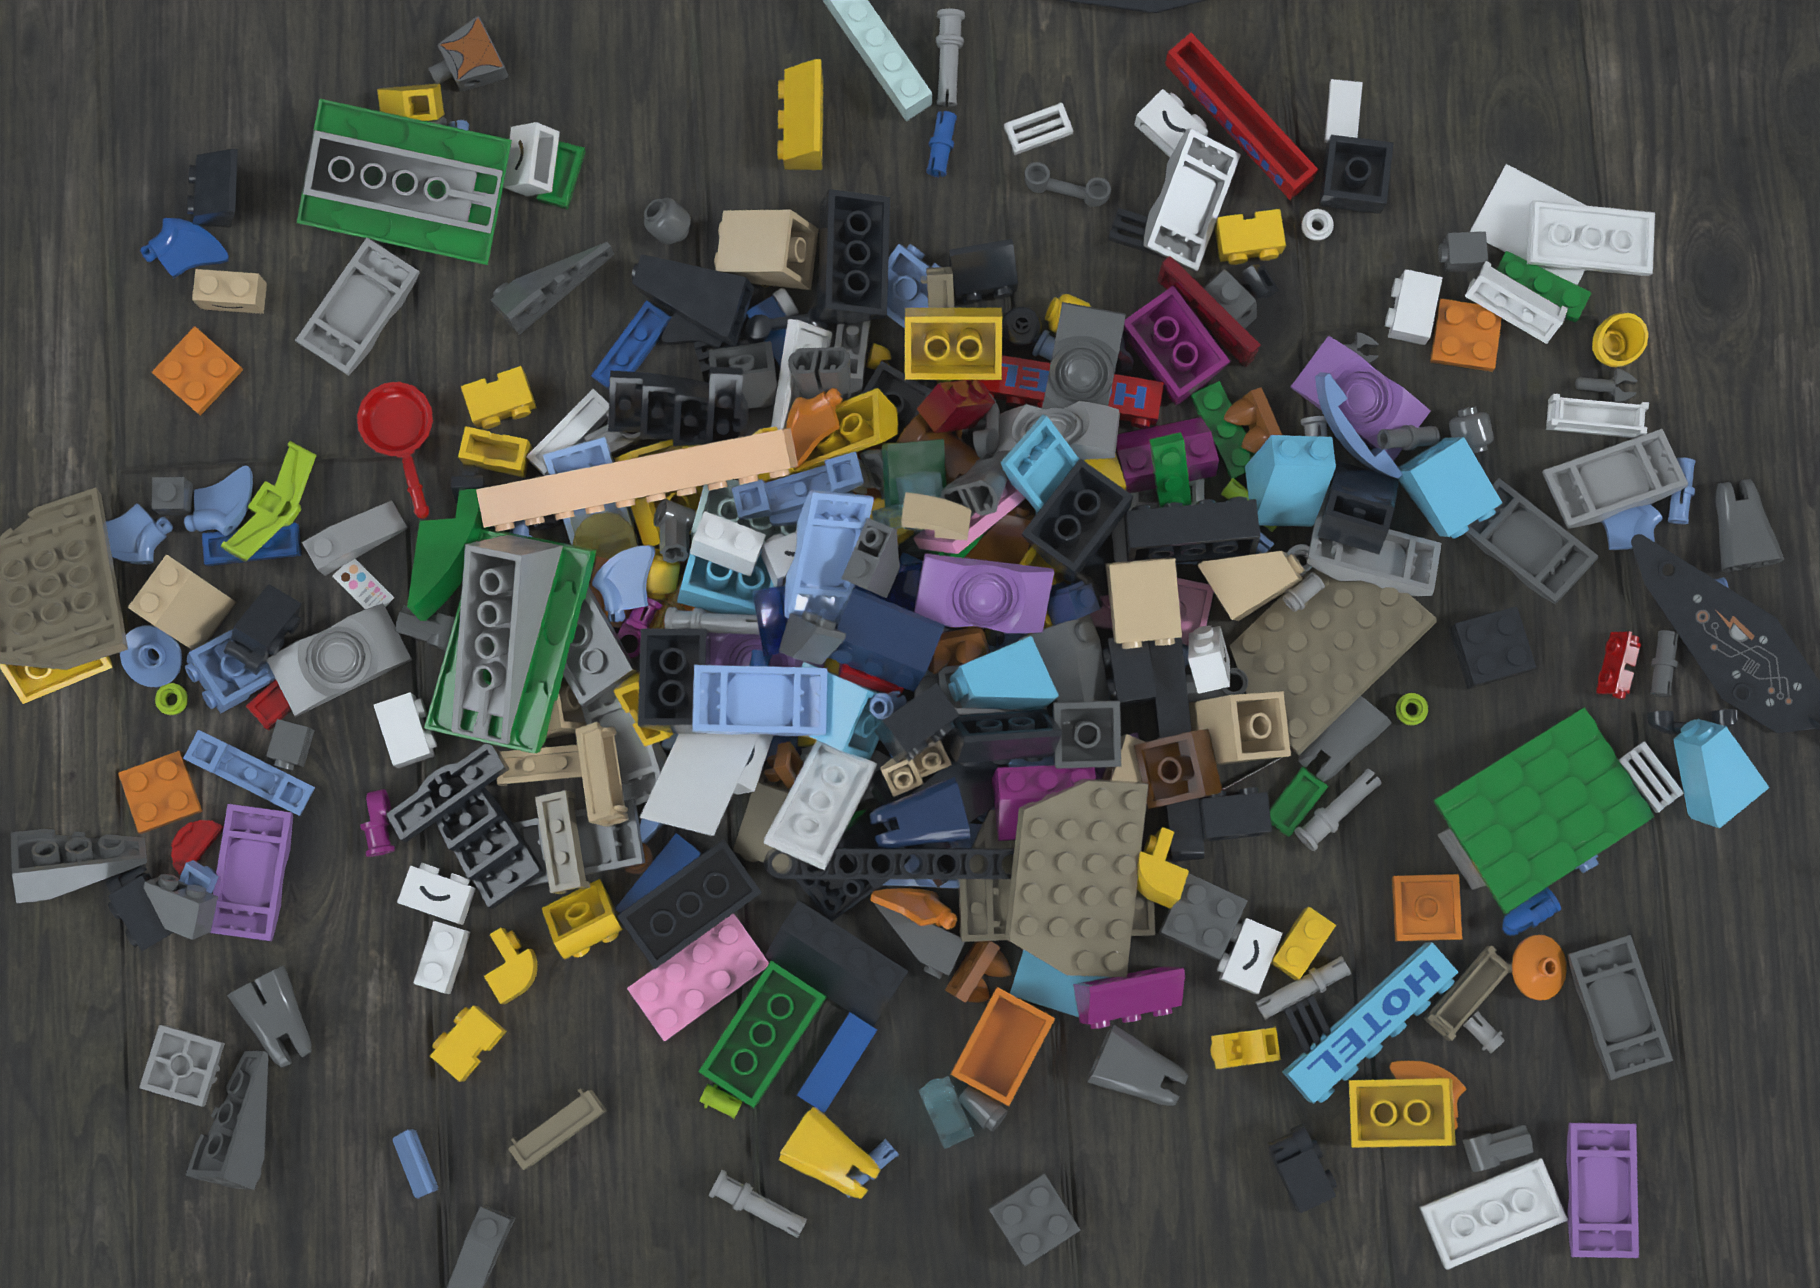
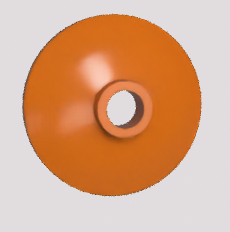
M1532 935L1525 938L1516 948L1512 960V974L1518 989L1525 996L1533 1000H1547L1560 991L1567 971L1566 959L1561 947L1555 940L1545 935Z

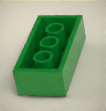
M770 961L698 1072L755 1108L827 997L773 961Z

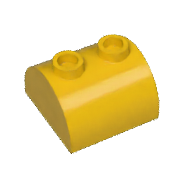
M600 879L590 883V888L578 889L542 908L553 942L564 959L571 956L582 957L588 953L590 946L600 941L605 943L611 942L624 929L617 917L618 913Z

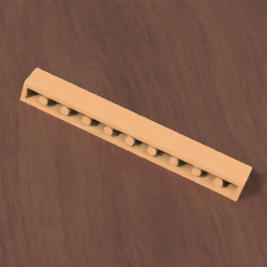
M791 428L477 489L476 492L483 526H495L497 532L515 528L514 522L525 520V524L528 526L544 523V516L555 514L556 520L575 517L574 510L585 508L586 514L605 511L604 504L613 502L616 503V508L636 505L634 498L646 496L647 502L666 499L665 492L675 490L677 491V496L697 493L696 486L706 484L708 491L728 487L726 480L738 478L739 485L759 481L757 474L769 472L770 479L790 475L789 468L798 467Z

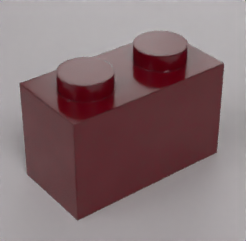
M961 380L938 383L917 410L934 433L974 428L996 402L989 395L987 387L979 380Z

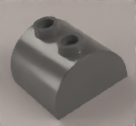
M1120 701L1053 702L1052 718L1062 730V736L1054 753L1056 769L1121 767Z

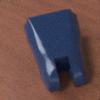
M955 777L885 804L870 813L872 825L886 823L895 819L898 822L899 830L888 831L875 836L877 845L881 848H900L911 845L970 839V827Z

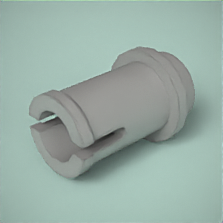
M1311 572L1309 576L1293 589L1288 588L1285 591L1286 595L1283 596V600L1292 611L1303 610L1305 608L1304 604L1320 590H1323L1325 585L1315 573Z
M1479 1011L1463 1024L1483 1045L1481 1048L1483 1051L1487 1049L1492 1053L1505 1041L1501 1037L1503 1033L1501 1031L1497 1032L1480 1015Z

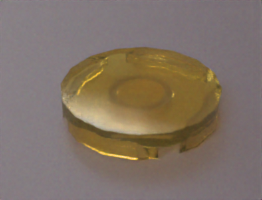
M608 511L594 513L584 519L576 529L573 540L574 546L597 550L595 559L596 556L611 559L616 554L638 545L636 532L630 523L621 515Z

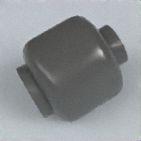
M668 197L655 199L645 209L644 226L659 242L666 245L682 241L688 235L690 215L674 199Z
M1476 406L1457 410L1458 416L1449 421L1451 438L1464 437L1473 453L1488 450L1487 445L1494 440L1489 414L1477 412Z

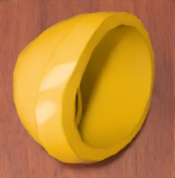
M1617 313L1609 316L1597 327L1593 336V352L1596 358L1604 365L1610 367H1623L1632 363L1643 353L1647 346V326L1635 314Z

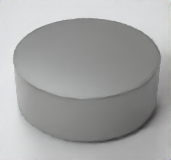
M781 288L772 293L785 316L797 315L799 313L785 289Z

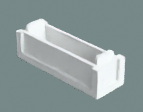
M1487 261L1483 264L1477 279H1472L1465 294V297L1546 344L1563 323L1568 310L1564 306L1560 308L1492 268L1491 263Z
M592 389L526 456L529 462L544 476H548L549 473L543 454L584 443V436L596 431L608 419L609 403Z
M1553 394L1548 399L1546 430L1637 438L1647 434V427H1644L1645 412L1649 409V403L1642 402L1640 405L1562 398L1560 394Z

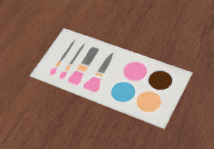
M356 559L343 565L333 575L365 609L382 603L386 607L394 599Z

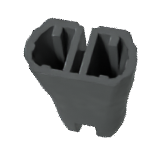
M844 347L799 348L789 356L788 367L803 398L810 399L823 391L828 392L829 389L836 388L843 398L842 402L851 399L850 354Z
M998 451L993 457L990 455L981 456L967 473L951 482L941 491L940 498L971 509V517L975 512L981 516L995 513L1005 485L1009 480L1001 465V461L1009 451Z
M1751 478L1740 480L1739 494L1741 500L1736 501L1733 486L1730 482L1719 483L1716 489L1715 500L1718 514L1722 572L1741 571L1748 567H1751V569L1767 567L1784 561L1779 543L1763 508L1760 495Z
M1360 696L1299 755L1298 762L1306 768L1322 749L1330 758L1327 762L1323 763L1315 777L1325 782L1334 777L1392 722L1365 698Z
M285 965L257 978L255 982H250L227 995L241 1017L259 1039L270 1058L278 1066L283 1068L292 1064L291 1057L283 1041L289 1038L301 1057H305L312 1052L311 1040L300 1013Z
M1112 1024L1101 1045L1100 1051H1102V1054L1097 1055L1089 1072L1087 1082L1106 1089L1143 1098L1160 1105L1175 1106L1180 1096L1173 1094L1166 1088H1160L1164 1076L1168 1077L1169 1080L1185 1085L1189 1075L1173 1061L1165 1058L1133 1035Z

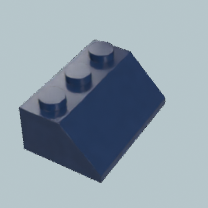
M853 588L834 621L836 623L835 629L846 633L845 639L828 658L914 692L928 669L945 625Z

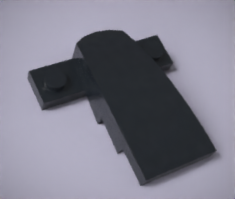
M710 367L709 383L670 375L610 370L608 432H640V439H673V446L705 445L745 437L749 420L748 402L742 393L743 368Z
M485 743L459 763L449 764L434 771L424 780L418 792L386 815L398 837L404 842H408L436 822L448 849L455 852L467 878L474 881L488 908L494 909L545 872L516 826L485 787L509 770L497 746Z
M953 759L950 761V766L934 773L914 791L911 789L894 797L881 769L873 774L868 788L879 804L883 806L912 795L931 785L955 777L969 824L995 807L992 777L997 768H1008L1009 763L996 764L992 761L979 762L976 766H963L960 763H956ZM897 819L888 822L891 831L899 830ZM949 842L904 846V848H952ZM947 854L939 857L937 868L940 872L949 870L952 863L951 858ZM950 879L932 880L937 887H940Z

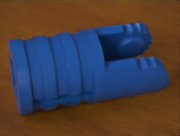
M1546 887L1510 911V914L1507 913V916H1504L1502 930L1511 937L1518 935L1519 932H1523L1530 926L1534 928L1539 923L1553 916L1554 913L1561 910L1560 903L1552 891Z

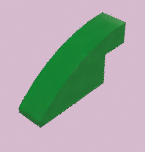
M477 489L459 490L456 518L423 520L419 523L407 607L420 621H426L463 582L465 545L477 542L480 529H489V527L483 526Z

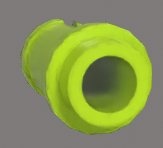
M707 1084L699 1102L705 1104L704 1108L706 1109L710 1106L734 1119L742 1104V1100L718 1089L717 1084H714V1086Z

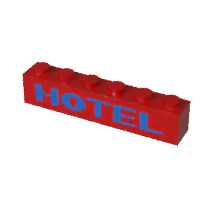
M1192 32L1168 51L1165 65L1289 200L1314 180L1318 171L1317 167Z
M1002 355L1001 380L979 381L987 387L988 393L994 399L1004 400L1008 406L1020 407L1028 404L1042 408L1051 363ZM1114 374L1108 406L1119 409V420L1129 421L1133 427L1148 429L1150 425L1156 426L1164 382Z

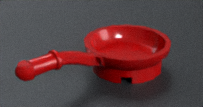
M402 382L384 383L372 389L362 400L357 414L358 431L364 442L377 453L403 458L402 463L408 484L407 491L412 499L415 509L414 513L418 518L425 519L429 514V507L426 505L422 491L423 486L419 482L411 454L415 453V450L423 444L430 434L433 424L432 407L426 396L413 385Z

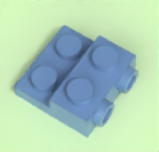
M898 244L889 256L887 315L904 328L905 308H928L927 283L922 284L920 277L927 276L926 268L941 267L937 263H934L932 267L922 260L925 254L912 244H909L907 248Z
M233 629L189 652L186 660L188 665L185 666L189 678L194 683L199 681L205 689L202 692V696L210 709L216 707L220 714L247 700L250 694L276 679L268 662L255 675L244 668L245 664L224 653L227 643L231 640Z

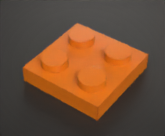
M1440 299L1437 307L1430 362L1493 372L1496 365L1502 318L1479 304Z
M194 326L152 373L201 416L243 369Z
M181 751L118 773L138 833L143 834L202 812Z
M1459 874L1392 877L1395 942L1462 940Z

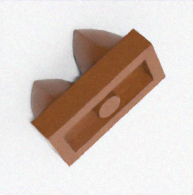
M1262 387L1251 390L1240 400L1236 401L1229 407L1224 416V420L1229 423L1249 426L1250 431L1245 435L1241 447L1253 453H1257L1271 435H1282Z
M972 627L942 633L927 670L937 674L945 667L963 665L990 654L983 628Z
M975 941L945 991L965 1003L967 1001L979 1003L989 1000V990L982 978L983 974L993 977L1012 975L1008 960L999 950L1000 947L992 941Z

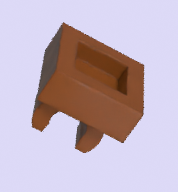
M790 741L778 744L776 755L767 758V762L772 769L765 770L764 774L770 782L782 780L787 789L792 788L804 762Z

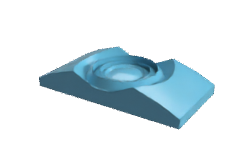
M1042 415L1001 461V465L1011 485L1029 501L1037 514L1079 461V458L1048 416Z

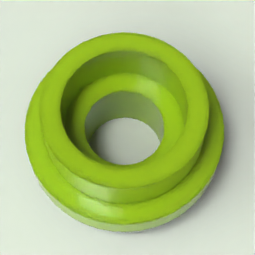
M168 683L157 691L155 703L162 713L177 715L186 708L188 694L182 686ZM171 694L177 695V702L174 705H169L167 701Z
M1408 693L1397 701L1395 711L1402 723L1417 725L1426 718L1428 705L1426 700L1419 694ZM1407 704H1413L1416 707L1417 712L1415 715H1409L1406 712Z

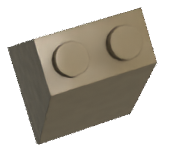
M769 763L763 768L755 791L751 793L733 852L740 854L743 859L751 862H764L768 851L773 849V847L764 844L765 836L790 791L782 780L777 782H770L764 771L772 769ZM778 854L772 862L774 870L778 872L784 871L789 864L788 857L785 854Z

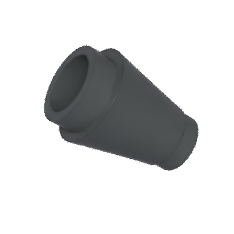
M971 1085L963 1091L958 1099L983 1129L988 1128L991 1132L1000 1125L1008 1113L1003 1107L1004 1103L976 1088L974 1089Z

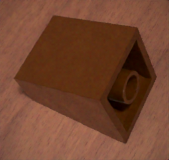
M1024 499L986 530L981 540L964 558L1019 565L1029 546V543L1022 536V532L1036 516L1035 509L1029 501Z

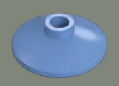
M154 625L136 627L126 635L128 650L120 652V659L124 670L134 681L147 687H161L176 678L182 665V653L179 644L173 637ZM152 648L158 652L159 657L153 655Z

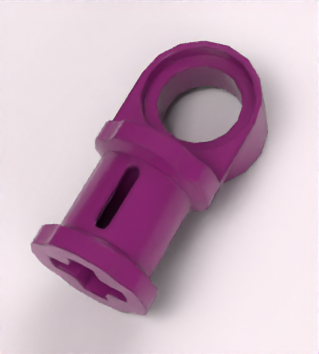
M648 597V606L632 609L629 618H625L617 634L620 640L624 635H632L636 638L638 646L633 653H628L630 658L640 654L641 629H650L649 627L656 611L662 608V604ZM644 608H645V612H644V614H643V616H642V618H641V621H640V617H641V615H642V613H643V611H644Z
M385 789L369 792L366 799L370 822L360 825L361 830L365 831L368 845L366 857L392 853L395 851V848L390 844L387 829L390 823L386 815L391 811L389 796Z

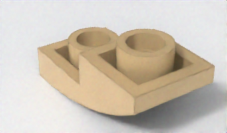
M905 492L901 519L902 527L935 530V538L968 541L971 509L941 498Z
M932 739L927 741L929 746L910 762L906 758L899 762L892 758L881 767L893 797L924 784L923 777L951 765L941 740L937 743H934Z

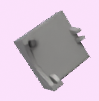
M159 1025L139 1088L201 1107L205 1106L211 1086L217 1081L215 1074L216 1071H220L218 1064L225 1043L179 1030V1028L169 1025Z

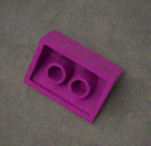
M1174 286L1124 321L1123 330L1128 335L1127 342L1156 381L1164 382L1163 390L1175 406L1203 387L1230 363V360Z
M1200 417L1118 434L1115 453L1126 482L1125 490L1131 494L1156 489L1149 439L1179 432L1182 433L1184 438L1189 481L1216 476L1219 458L1212 433L1203 419Z
M1055 765L997 768L992 777L998 841L1016 840L1020 807L1031 802H1038L1044 796L1053 792L1058 793L1067 789L1081 779H1096L1095 767L1056 769Z
M1163 966L1127 973V977H1107L1073 984L1080 1023L1090 1024L1091 1029L1110 1026V1020L1122 1018V1023L1141 1020V1014L1153 1012V1016L1173 1013V1007L1182 1006L1185 979L1184 968Z

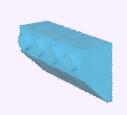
M762 549L751 577L698 556L689 555L677 600L678 603L719 614H762L766 627L784 632L788 622V618L784 615L786 586L775 589L761 556Z

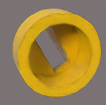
M873 343L866 367L876 370L881 361L889 365V362L886 360L892 358L891 353L884 346Z

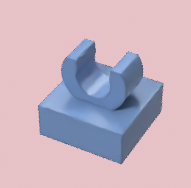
M192 860L185 864L179 881L188 885L202 886L206 888V892L212 894L219 876L216 875V871L212 868L202 866Z

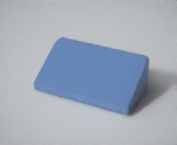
M407 1130L395 1136L393 1143L415 1198H420L437 1191L439 1187L416 1130Z

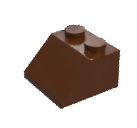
M1208 729L1190 731L1134 745L1142 782L1148 784V809L1221 793V782Z

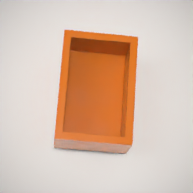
M997 987L955 1064L951 1075L1009 1106L1055 1018Z

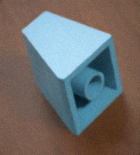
M1271 435L1246 464L1249 500L1256 499L1259 525L1308 527L1314 525L1336 468L1332 437Z
M1464 437L1444 438L1435 446L1428 448L1398 467L1403 474L1398 478L1399 482L1439 536H1451L1454 539L1463 535L1469 530L1467 525L1477 519L1481 522L1490 518L1496 513L1494 508L1502 504L1501 499Z
M1032 636L961 665L949 678L951 683L948 684L951 696L956 702L960 701L962 708L1040 710L1046 708L1059 696Z
M803 662L801 666L802 668H821L807 662ZM827 670L826 735L810 737L842 752L870 760L879 740L874 730L883 721L871 713L870 701L872 697L880 693L843 679Z
M1700 719L1692 720L1686 723L1681 728V733L1673 739L1687 812L1691 819L1721 828L1769 788L1726 726Z

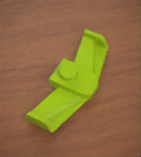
M291 441L288 443L289 448L275 486L266 481L263 483L248 506L255 515L227 542L224 541L221 544V547L226 552L244 562L257 552L278 530L291 525L301 511L299 502L316 455Z

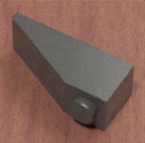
M875 903L877 909L916 959L925 965L924 972L938 979H941L943 974L950 975L965 943L961 942L960 937L933 924L919 926L908 917Z
M488 1205L480 1206L465 1239L447 1288L485 1287L515 1217Z

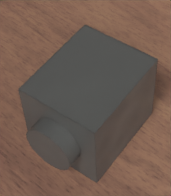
M1486 231L1448 233L1443 243L1439 244L1438 249L1439 261L1444 262L1445 272L1481 270L1483 264L1486 261L1488 262Z
M152 477V510L161 516L193 515L194 484L185 477Z
M277 719L267 757L275 760L274 766L293 771L294 765L304 767L315 730Z

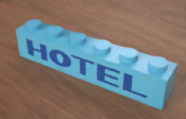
M1425 942L1330 1028L1331 1033L1327 1037L1323 1034L1320 1037L1321 1043L1317 1046L1313 1043L1310 1046L1311 1052L1307 1055L1303 1052L1282 1071L1283 1074L1308 1102L1315 1103L1318 1100L1322 1103L1335 1091L1333 1086L1341 1078L1346 1081L1358 1071L1359 1068L1356 1065L1363 1058L1367 1057V1059H1370L1383 1048L1380 1043L1389 1035L1392 1038L1398 1035L1407 1026L1404 1022L1413 1013L1417 1016L1426 1010L1431 1004L1429 999L1437 991L1439 994H1442L1454 984L1455 981L1452 978L1458 971L1433 943Z

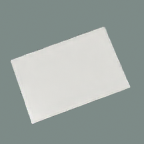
M1506 164L1470 232L1486 231L1487 243L1504 252H1511L1527 260L1530 203L1533 200L1575 205L1584 204ZM1537 265L1575 285H1578L1585 271Z
M679 734L640 818L714 836L760 734Z

